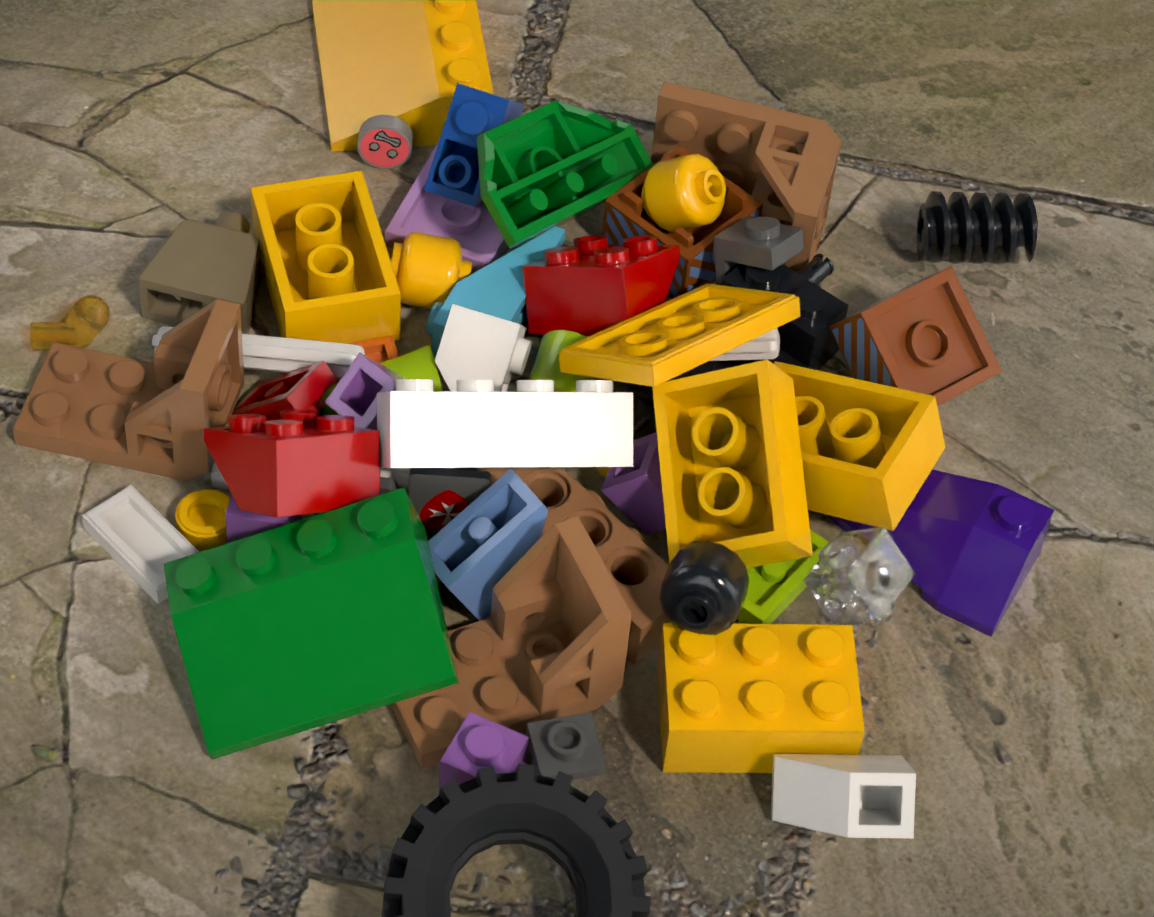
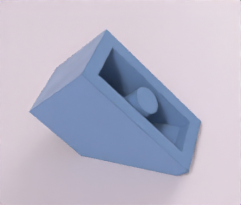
M512 468L428 541L435 573L479 621L491 614L492 588L541 538L549 511Z

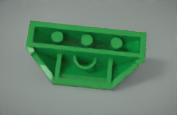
M557 100L484 132L477 137L480 195L508 247L512 250L551 228L559 227L605 203L607 198L654 165L632 124L617 119L611 122L595 112Z

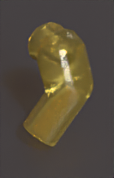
M87 295L77 300L60 321L31 322L30 341L32 351H48L53 342L80 348L88 347L109 321V306L101 297Z

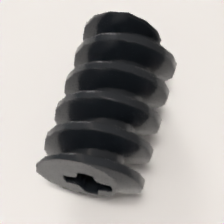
M931 191L925 204L922 203L918 212L916 240L919 260H926L931 245H937L941 261H948L953 246H959L962 260L970 262L975 246H981L985 262H992L996 248L1002 247L1006 262L1013 263L1018 248L1024 247L1027 260L1030 263L1036 248L1038 230L1037 213L1033 199L1029 194L1019 193L1012 203L1007 193H996L990 203L985 193L975 192L968 204L967 197L963 192H953L946 203L942 192Z

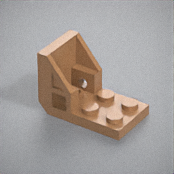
M664 81L658 95L651 161L653 164H656L679 146L691 154H700L707 157L724 177L763 203L761 217H773L778 219L782 225L803 229L804 250L783 263V265L792 270L800 271L815 256L826 223L842 140L825 120Z
M216 299L164 333L153 356L154 363L53 342L13 427L15 444L183 481H189L209 472L214 459L204 442V428L222 427L228 424V416L232 415L245 383L240 304Z
M579 516L554 523L492 588L490 618L448 631L459 683L390 704L421 769L440 763L469 712L518 733L526 734L527 723L583 714L596 710L622 688L632 612Z

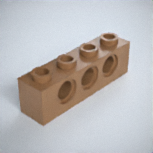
M480 467L477 469L490 472V486L509 469H513L549 510L541 537L554 523L579 516L632 612L626 657L635 665L659 647L663 623H671L663 613L659 599L661 584L669 565L649 548L640 532L632 527L625 526L607 509L604 501L596 492L591 489H585L564 467Z

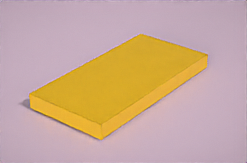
M704 284L563 348L562 351L558 352L560 371L656 387L801 317L799 297H796L794 294Z

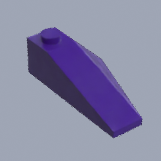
M931 470L894 531L835 516H827L850 536H861L882 554L880 562L893 574L901 571L923 590L921 598L936 611L992 637L1040 555L1054 510L999 484Z

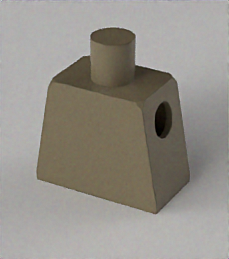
M224 211L219 215L215 225L190 219L180 222L138 278L142 318L177 326L214 300L220 299L240 304L242 333L249 334L262 271L260 239L253 234H249V221L240 213Z

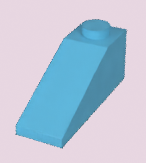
M556 226L457 282L444 303L436 302L430 312L426 325V333L432 335L431 349L434 358H436L452 304L518 323L527 329L528 317L523 266L543 259L544 250L565 246L566 230Z

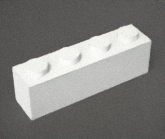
M397 379L396 391L377 393V430H380V468L633 467V392H613V381L611 380L576 381V392H554V380H517V392H494V380H456L457 392H433L432 379Z

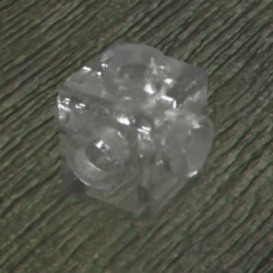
M885 527L840 532L836 539L822 548L818 555L819 561L806 576L804 582L819 602L822 612L834 625L864 624L871 626L883 621L892 613L895 606L894 602L913 578L915 572Z

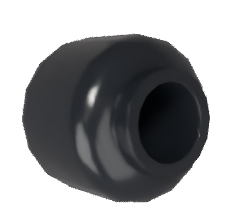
M710 541L693 542L680 549L670 562L661 584L659 599L663 613L674 626L682 631L686 630L704 635H718L728 630L739 617L747 596L749 576L746 565L737 553L725 545Z

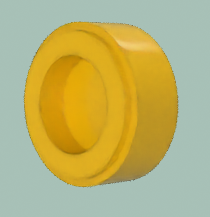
M212 489L197 490L186 495L176 508V529L197 550L205 551L227 544L225 514L231 498L223 492Z

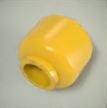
M690 154L661 161L648 171L641 193L643 208L646 214L661 229L673 232L678 227L687 230L709 225L721 214L725 203L726 184L718 168L707 157L700 154Z
M412 232L406 236L403 244L394 242L391 264L401 293L402 304L432 309L436 302H445L457 282L471 275L472 262L461 260L462 248L457 240Z

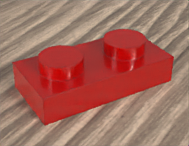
M321 361L264 380L234 408L232 415L259 414L265 415L266 421L280 420V411L314 410L318 412L325 405L322 395L338 378L327 364Z

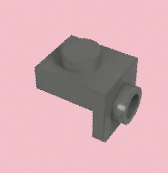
M744 217L714 236L712 260L716 270V285H722V279L739 263L767 270H774L804 250L803 229L782 225L778 219L773 217Z
M591 712L527 723L526 736L529 737L526 764L534 765V774L556 779L558 772L561 771L573 776V780L598 776L604 773L605 759Z

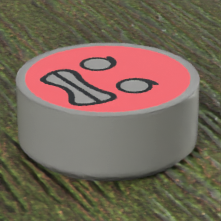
M392 115L373 116L367 119L360 127L357 143L358 153L367 164L380 169L397 168L406 163L411 156L413 133L409 125L398 117Z

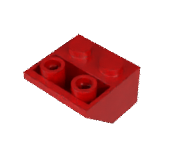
M592 235L573 239L574 246H561L544 250L543 259L523 266L529 334L545 335L554 330H568L584 336H591L665 303L680 259L679 245H657V237L655 236L630 237L623 239V244H608L607 236Z
M284 410L280 411V420L266 421L265 415L238 414L228 416V426L204 428V442L240 510L272 517H285L327 512L380 495V430L355 427V417L327 415L317 417V411Z

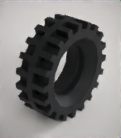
M518 764L516 772L495 774L494 767L490 766L478 769L476 777L458 785L454 779L441 787L438 797L426 807L421 804L411 815L410 824L402 837L397 838L391 853L383 889L384 896L381 916L451 917L450 892L457 873L474 855L496 845L523 844L547 853L565 870L575 890L577 917H647L650 913L651 896H645L644 876L648 869L644 856L637 857L629 841L633 834L632 829L625 819L617 823L604 809L607 799L595 790L591 796L584 794L571 786L573 776L561 771L558 772L556 779L534 774V765Z

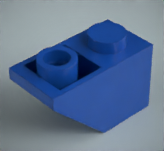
M457 83L424 190L478 208L482 198L480 195L477 137L484 132L520 117L525 104Z

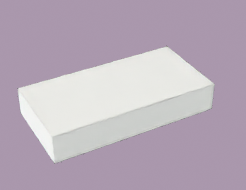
M129 485L82 515L83 529L157 604L168 598L164 563L199 552L132 485Z

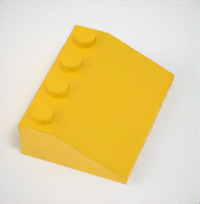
M312 0L331 152L358 150L357 143L361 125L367 119L376 115H392L405 121L413 133L412 147L437 145L457 83L494 94L476 0Z

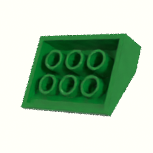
M405 488L164 563L170 614L207 751L212 759L459 683L426 530Z

